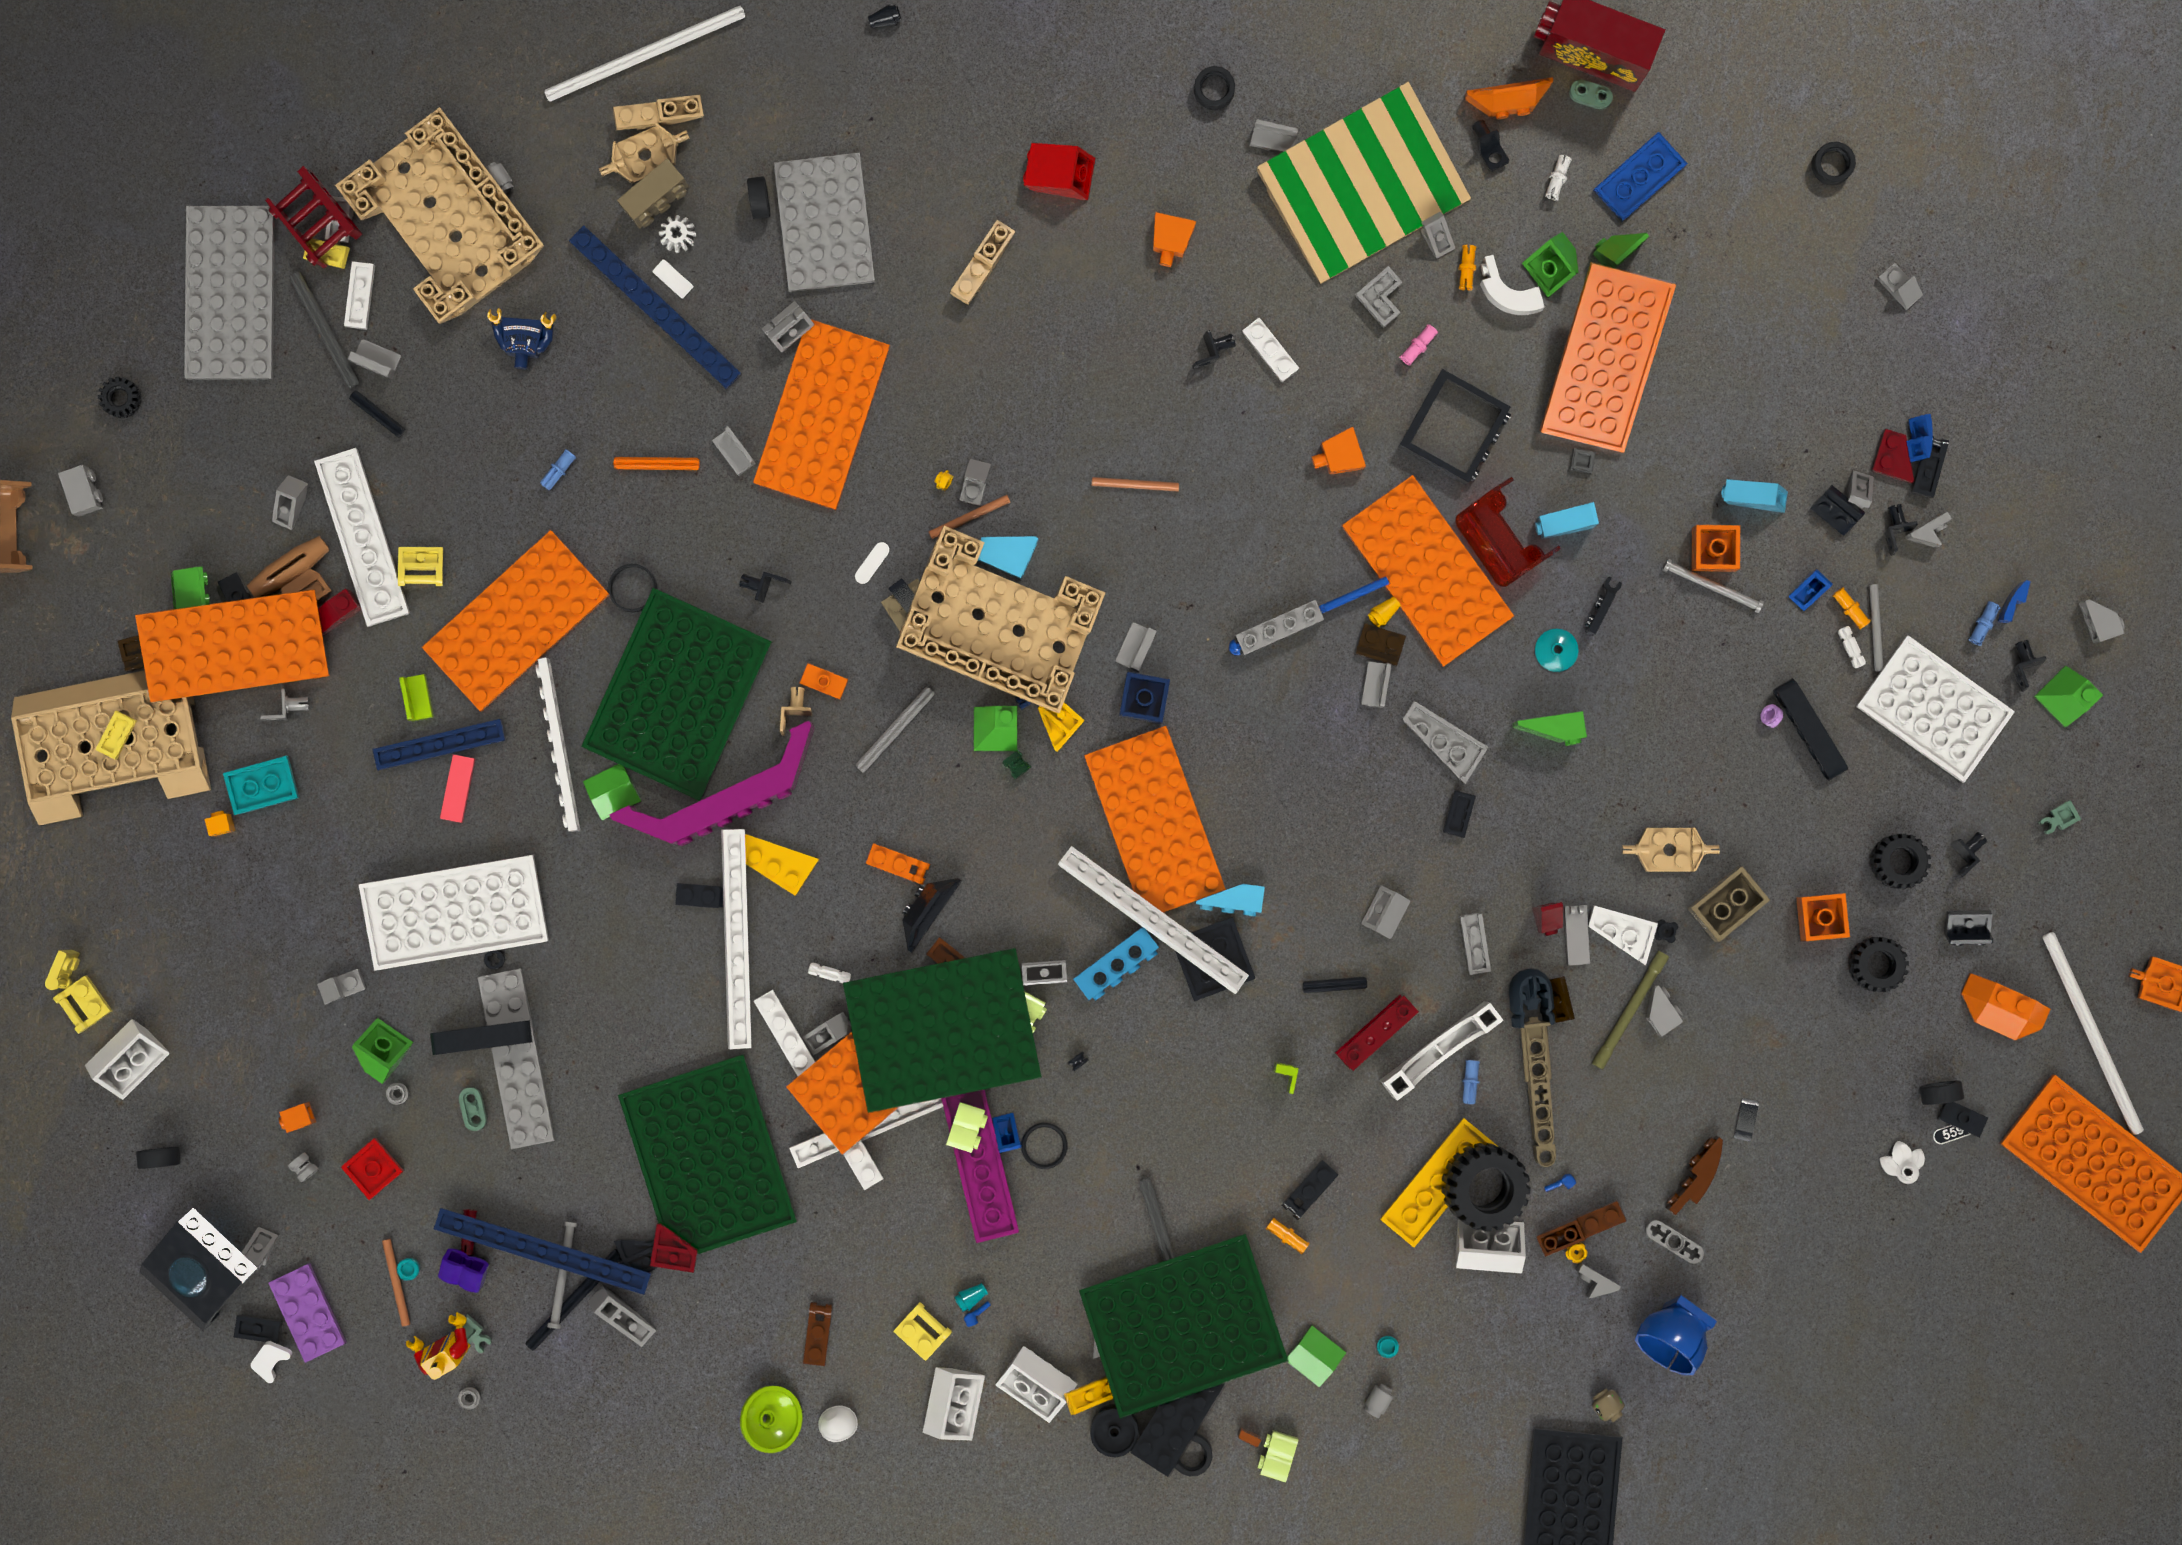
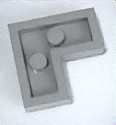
M1389 266L1355 294L1383 328L1401 313L1387 298L1389 294L1403 283Z

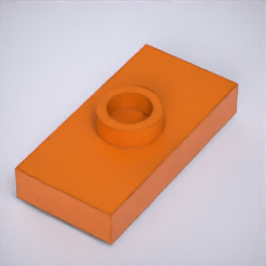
M807 663L800 684L840 700L848 683V679Z

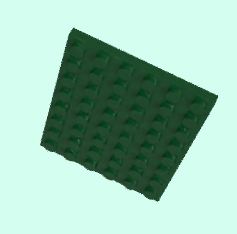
M652 588L581 747L701 801L773 642L656 588Z
M1016 948L843 983L868 1113L1042 1078Z
M744 1054L618 1095L658 1223L663 1224L698 1250V1254L797 1222Z
M1246 1234L1079 1290L1120 1418L1289 1362Z

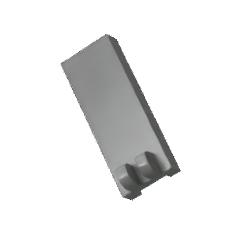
M1587 905L1564 906L1567 965L1590 964Z
M1482 913L1459 916L1469 975L1491 972Z

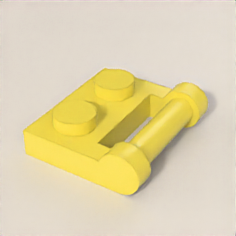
M399 547L398 586H405V584H436V586H443V547ZM405 571H436V575H405Z
M58 950L45 981L47 989H67L71 986L70 976L72 971H75L79 965V952L74 950Z
M87 975L53 997L56 1004L59 1003L75 1025L74 1029L78 1034L84 1032L112 1012V1009ZM69 996H73L88 1018L86 1021H82L67 1000Z
M919 1302L893 1332L926 1361L952 1331L940 1324L924 1309L925 1306ZM917 1315L939 1334L937 1339L914 1319Z

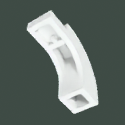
M1494 256L1484 257L1483 264H1480L1483 276H1487V279L1482 280L1480 286L1487 299L1494 306L1514 315L1534 314L1541 312L1545 308L1539 287L1524 291L1510 289L1502 282L1499 276Z

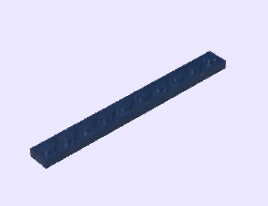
M584 225L569 240L576 249L723 387L728 389L739 378L741 372Z
M440 1208L434 1230L643 1295L646 1293L652 1273L443 1208Z

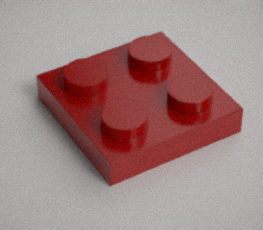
M377 1138L371 1140L341 1166L343 1171L368 1200L374 1198L404 1172Z

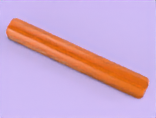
M615 457L613 466L615 469L699 470L700 460L699 458Z

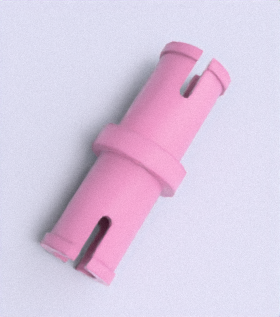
M1427 324L1419 336L1411 340L1412 344L1400 356V359L1408 366H1411L1419 354L1427 350L1426 346L1438 334V331L1433 326Z

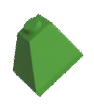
M1563 232L1548 240L1522 262L1547 297H1550L1579 273L1576 249Z
M1647 233L1614 235L1608 240L1604 237L1595 245L1597 250L1593 255L1602 265L1617 268L1647 240L1649 235Z
M2064 666L2034 697L2064 727H2067L2087 712L2103 694L2088 679L2071 668Z
M974 707V751H1017L1018 707Z
M377 1018L353 1044L352 1048L364 1072L383 1084L395 1071L413 1042Z

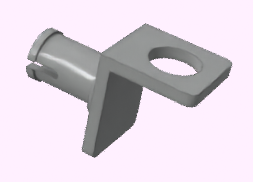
M281 689L282 715L260 716V719L262 721L286 720L289 711H309L308 704H300L309 703L308 696L288 698L286 690Z

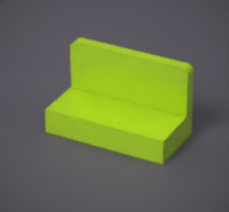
M426 675L399 677L407 720L418 721L434 717Z
M1274 1062L1273 1071L1275 1073L1289 1075L1287 1092L1294 1094L1299 1068Z

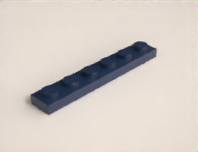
M497 719L372 750L376 768L380 771L506 741L502 719Z

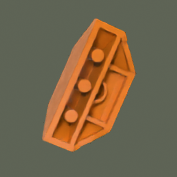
M1553 77L1467 90L1465 100L1488 117H1496L1498 120L1508 118L1510 114H1517L1518 116L1529 115L1530 111L1534 110L1552 85Z
M1969 973L1961 991V995L1975 1023L2013 1040H2018L2041 1030L2051 1010L2030 997L1972 973Z

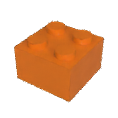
M1696 525L1692 527V571L1736 572L1740 569V525Z
M1846 893L1796 897L1801 941L1850 937Z

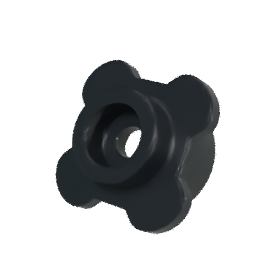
M1663 919L1657 922L1658 929L1654 935L1655 939L1658 941L1666 940L1668 943L1675 942L1678 924L1676 922L1668 923Z

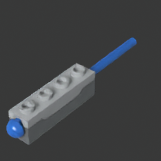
M1385 576L1318 606L1316 600H1313L1235 635V640L1233 639L1229 643V650L1233 655H1241V651L1243 657L1323 622V613L1389 585V581Z

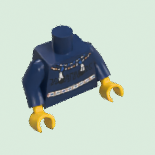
M489 309L487 317L492 322L494 337L500 348L507 355L515 356L514 368L527 369L528 357L539 358L540 353L545 352L551 344L554 328L552 324L556 320L555 314L552 315L551 320L546 318L547 312L541 316V320L502 317V320H500L502 315L501 309H497L498 316L492 315L491 309Z

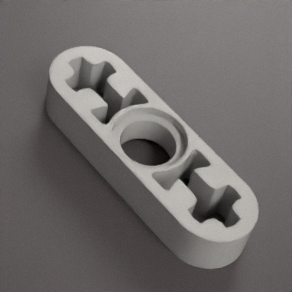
M1654 1219L1645 1225V1233L1649 1238L1689 1263L1696 1264L1703 1259L1704 1251L1701 1246L1661 1221ZM1659 1224L1658 1229L1666 1234L1663 1242L1660 1241L1663 1237L1659 1234L1651 1235L1653 1232L1650 1229L1651 1226L1656 1227ZM1673 1235H1677L1680 1238V1244L1676 1248H1672L1668 1244L1669 1238ZM1684 1245L1691 1250H1694L1696 1247L1698 1256L1690 1259V1254L1682 1250Z

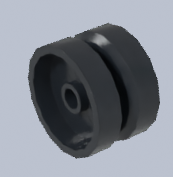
M1112 1404L1098 1410L1092 1418L1090 1427L1092 1444L1103 1455L1113 1458L1124 1456L1132 1451L1137 1443L1139 1428L1134 1414L1120 1418L1116 1405ZM1112 1428L1118 1429L1119 1433L1116 1434L1114 1432L1113 1434H1111L1110 1430Z

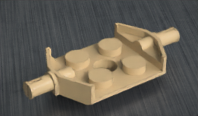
M656 123L655 127L618 143L614 141L612 162L599 168L602 177L612 172L619 173L633 184L642 180L667 158L673 165H676L678 143L688 140L690 137L686 130L675 136L671 135ZM643 150H649L651 157L643 161L639 157L640 153Z
M1645 828L1637 844L1622 845V849H1630L1622 850V854L1637 855L1646 872H1694L1697 870L1704 855L1719 854V850H1711L1719 849V845L1704 844L1696 828ZM1668 843L1672 844L1675 848L1672 856L1665 855L1663 851L1664 846Z

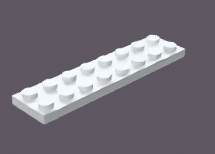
M353 448L314 461L366 625L370 627L410 614L402 586H398V573L358 449Z

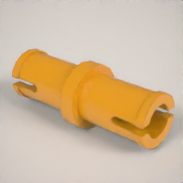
M1463 245L1462 261L1459 264V270L1461 271L1459 289L1465 291L1466 286L1467 291L1473 290V274L1476 271V265H1474L1476 246L1470 245L1469 249L1468 245Z
M1844 587L1832 595L1844 609V614L1849 615L1859 629L1870 623L1871 620L1859 608L1860 604L1850 597Z
M1273 1218L1266 1230L1279 1237L1283 1244L1287 1243L1301 1255L1310 1244L1294 1233V1229L1287 1228L1277 1221L1276 1218Z

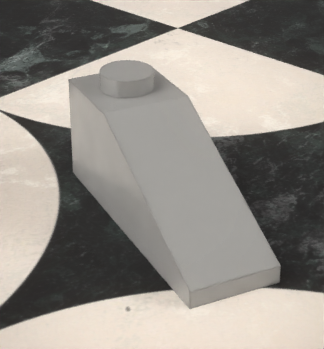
M604 1285L588 1301L595 1314L641 1347L656 1332L652 1325Z

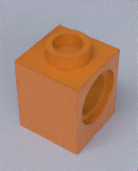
M309 1102L279 1112L281 1116L279 1117V1123L281 1128L286 1130V1133L316 1123Z

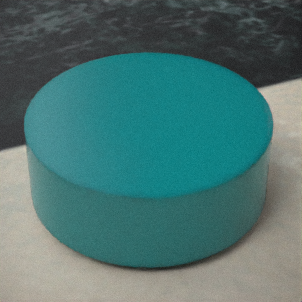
M405 1258L399 1262L397 1273L403 1280H412L419 1275L420 1264L414 1258Z

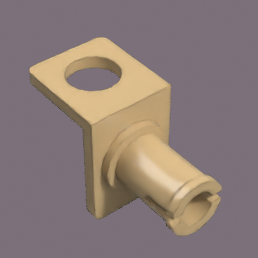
M791 687L790 706L781 707L780 733L782 736H785L786 715L812 716L811 708L803 707L805 689L802 687H798V696L796 687Z

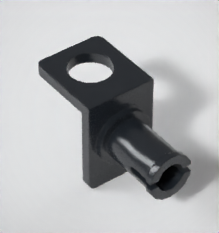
M1484 120L1477 121L1472 127L1479 137V153L1489 170L1494 171L1508 164L1509 158L1500 145L1498 129L1490 132ZM1498 153L1502 159L1498 163H1493L1489 160L1490 155Z
M1206 331L1203 338L1210 357L1196 361L1192 368L1195 369L1216 362L1220 358L1219 351L1236 346L1235 340H1232L1234 336L1228 334L1214 339L1211 331Z
M1897 504V507L1895 505L1888 507L1893 526L1887 528L1885 537L1891 556L1895 555L1898 551L1894 534L1912 531L1918 525L1917 521L1909 523L1905 521L1902 504Z
M763 572L761 579L743 574L741 579L749 583L740 581L739 586L756 591L755 600L764 603L771 579L791 584L792 581Z
M2029 640L2020 641L2015 644L2021 663L2017 664L2013 671L2021 692L2026 691L2029 687L2024 669L2041 665L2047 659L2046 656L2034 657Z
M1977 832L1966 844L1962 839L1951 843L1954 849L1967 862L1953 876L1955 880L1964 877L1980 862L1975 852L1987 843L1986 838L1981 839L1984 836L1983 834Z

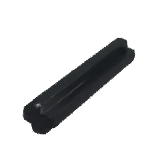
M355 390L350 395L349 399L395 436L401 437L406 429L360 392Z
M1354 977L1304 981L1302 987L1304 993L1366 989L1367 978Z

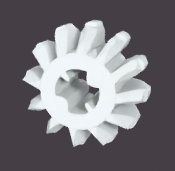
M679 215L675 216V221L668 217L667 221L669 224L662 223L661 227L665 230L659 231V236L664 237L661 240L662 245L667 244L666 248L669 251L674 247L676 253L680 252V247L687 251L688 247L686 244L693 245L694 241L690 238L696 237V233L691 231L694 229L693 223L688 224L689 220L686 217L681 221ZM678 230H680L682 234L681 237L677 236V238H675L673 233L675 231L678 232Z

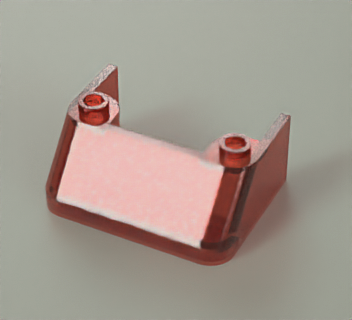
M1512 477L1491 489L1456 516L1458 529L1494 581L1502 587L1510 585L1561 550V547L1557 546L1547 554H1544L1541 548L1535 544H1530L1524 548L1500 514L1507 505L1506 498L1501 490L1514 481Z

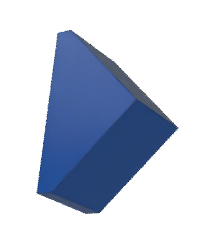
M1816 569L1810 572L1788 597L1805 611L1833 584Z
M1014 1113L992 1118L999 1153L1021 1148Z

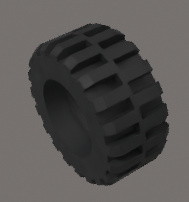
M1477 1143L1474 1145V1148L1470 1146L1463 1148L1464 1153L1462 1154L1457 1152L1453 1156L1455 1161L1452 1164L1448 1162L1446 1166L1448 1173L1443 1174L1442 1181L1446 1183V1185L1442 1186V1193L1446 1196L1444 1201L1450 1208L1451 1213L1463 1223L1476 1230L1480 1228L1483 1231H1492V1228L1500 1230L1504 1228L1503 1224L1511 1225L1514 1223L1513 1218L1516 1215L1520 1217L1523 1213L1521 1211L1522 1206H1527L1529 1200L1526 1199V1194H1530L1531 1187L1526 1184L1530 1182V1178L1524 1172L1526 1168L1523 1163L1518 1161L1516 1156L1504 1148L1490 1143L1486 1145ZM1488 1168L1499 1170L1502 1175L1503 1184L1498 1197L1487 1205L1477 1206L1473 1204L1469 1196V1188L1473 1178L1479 1172Z

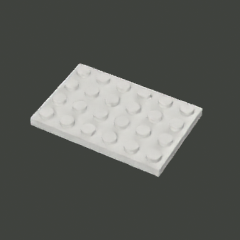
M1908 635L1902 640L1882 671H1880L1856 705L1858 709L1962 783L1970 776L2015 712Z

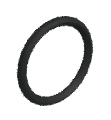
M1039 1123L1030 1127L1025 1132L1021 1143V1150L1026 1161L1039 1169H1050L1060 1164L1068 1149L1067 1139L1063 1131L1050 1123ZM1041 1127L1055 1130L1063 1142V1150L1060 1157L1055 1162L1047 1165L1034 1162L1026 1151L1028 1136L1032 1131Z

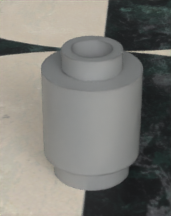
M493 162L485 167L505 194L514 188L512 179L501 163L496 164V162Z
M1380 1384V1386L1375 1385L1365 1402L1364 1410L1372 1416L1380 1418L1381 1414H1385L1394 1398V1395L1391 1394L1392 1389L1384 1384Z

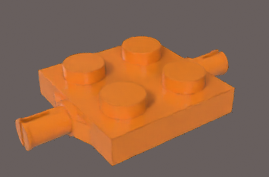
M2150 956L2144 972L2134 968L2130 969L2132 973H2129V977L2141 980V987L2137 998L2182 1012V966Z

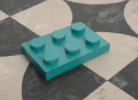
M288 756L223 773L234 815L244 814L299 798Z

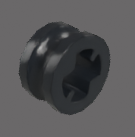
M499 950L488 951L484 956V963L490 969H499L505 963V956ZM493 953H496L497 958L500 959L499 963H495L496 966H493L492 961L489 960L490 956H494Z
M1082 1051L1067 1063L1072 1065V1070L1075 1071L1089 1061V1059L1084 1057V1052Z

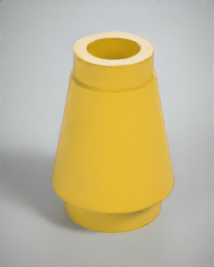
M1391 597L1371 608L1368 617L1375 626H1385L1401 605L1395 597Z

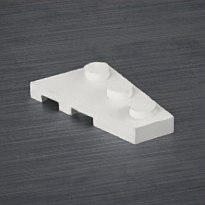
M1593 905L1588 927L1646 965L1658 923Z

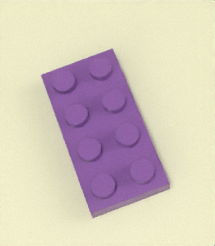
M310 1263L268 1283L304 1362H308L347 1343Z

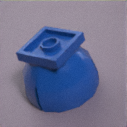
M1680 1295L1664 1303L1660 1311L1650 1314L1642 1322L1635 1341L1641 1351L1666 1369L1679 1351L1669 1370L1681 1375H1694L1700 1368L1708 1349L1706 1331L1713 1329L1717 1321Z

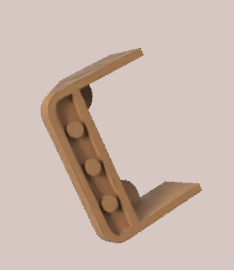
M0 480V573H19L32 570V565H26V557L21 551H17L16 508H19L25 502V491L23 489L31 487V482Z

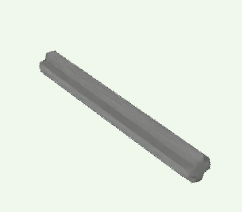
M926 686L856 763V767L861 772H865L935 695V692L930 687Z

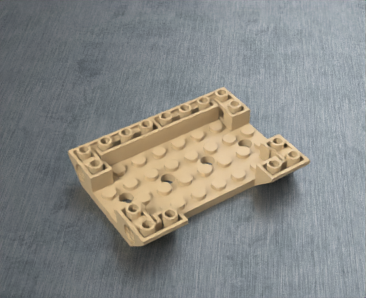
M439 107L405 133L408 137L376 162L373 163L369 159L335 186L361 220L384 212L431 275L414 287L413 290L437 322L441 324L462 315L529 265L544 245ZM403 163L410 164V170L406 174H402L399 171V167ZM429 197L436 199V204L432 208L425 206V201ZM455 231L462 233V238L459 242L451 241V235ZM487 266V274L483 277L478 276V267Z
M943 526L901 628L896 647L1059 714L1075 674L1073 670L1086 636L1091 632L1105 592L1065 576L1055 597L1051 598L974 566L978 561L985 542ZM934 592H939L943 595L942 603L937 604L933 602L932 594ZM974 609L983 611L984 617L982 620L973 618L972 611ZM1015 625L1023 628V636L1017 637L1013 634V627ZM1054 642L1063 644V653H1056L1053 650Z
M144 670L14 697L11 715L27 802L38 825L83 817L79 795L75 794L157 777L167 799L210 791L211 785L203 747H198L191 706L195 705L193 696L150 702ZM115 710L137 720L131 732L134 740L131 744L124 745L117 760L95 750ZM174 723L177 731L174 735L170 736L167 734L166 728L169 724ZM88 741L91 748L88 753L84 754L80 746L82 742ZM41 750H45L48 755L44 762H40L37 758V754Z

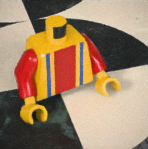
M456 1312V1317L450 1315L448 1318V1322L456 1326V1330L425 1347L424 1350H422L424 1346L423 1341L414 1336V1344L409 1340L406 1341V1346L415 1352L414 1357L421 1372L429 1375L433 1380L455 1369L470 1347V1344L467 1342L466 1330L463 1328L466 1323V1317Z

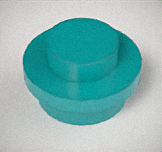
M1383 1336L1377 1342V1351L1384 1358L1394 1357L1399 1350V1344L1392 1336Z

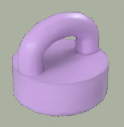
M1774 704L1764 707L1760 714L1761 721L1771 728L1776 727L1783 718L1782 709Z

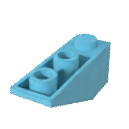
M1241 884L1197 900L1195 904L1200 905V909L1213 911V907L1222 908L1221 912L1234 914L1235 910H1243V915L1256 917V912H1262L1265 887Z

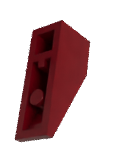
M345 588L318 608L323 636L362 610L359 601L351 590Z
M1552 902L1532 908L1539 933H1545V936L1557 934V929L1563 928L1562 902Z

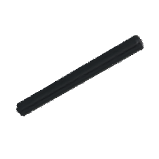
M614 1249L605 1259L618 1263L621 1257L618 1250ZM587 1277L563 1302L559 1324L600 1281ZM551 1316L526 1341L525 1344L530 1350L534 1351L555 1329L547 1327L551 1321Z

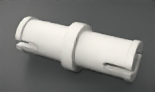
M1564 155L1558 156L1554 172L1550 174L1549 178L1551 181L1545 197L1551 199L1552 196L1553 200L1557 201L1559 199L1562 185L1566 183V174L1572 161L1568 156L1565 157V160L1563 159Z

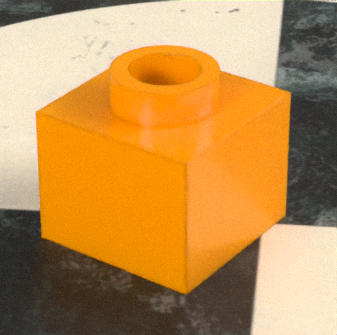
M224 811L211 813V817L205 819L209 836H218L236 831L232 814H224Z

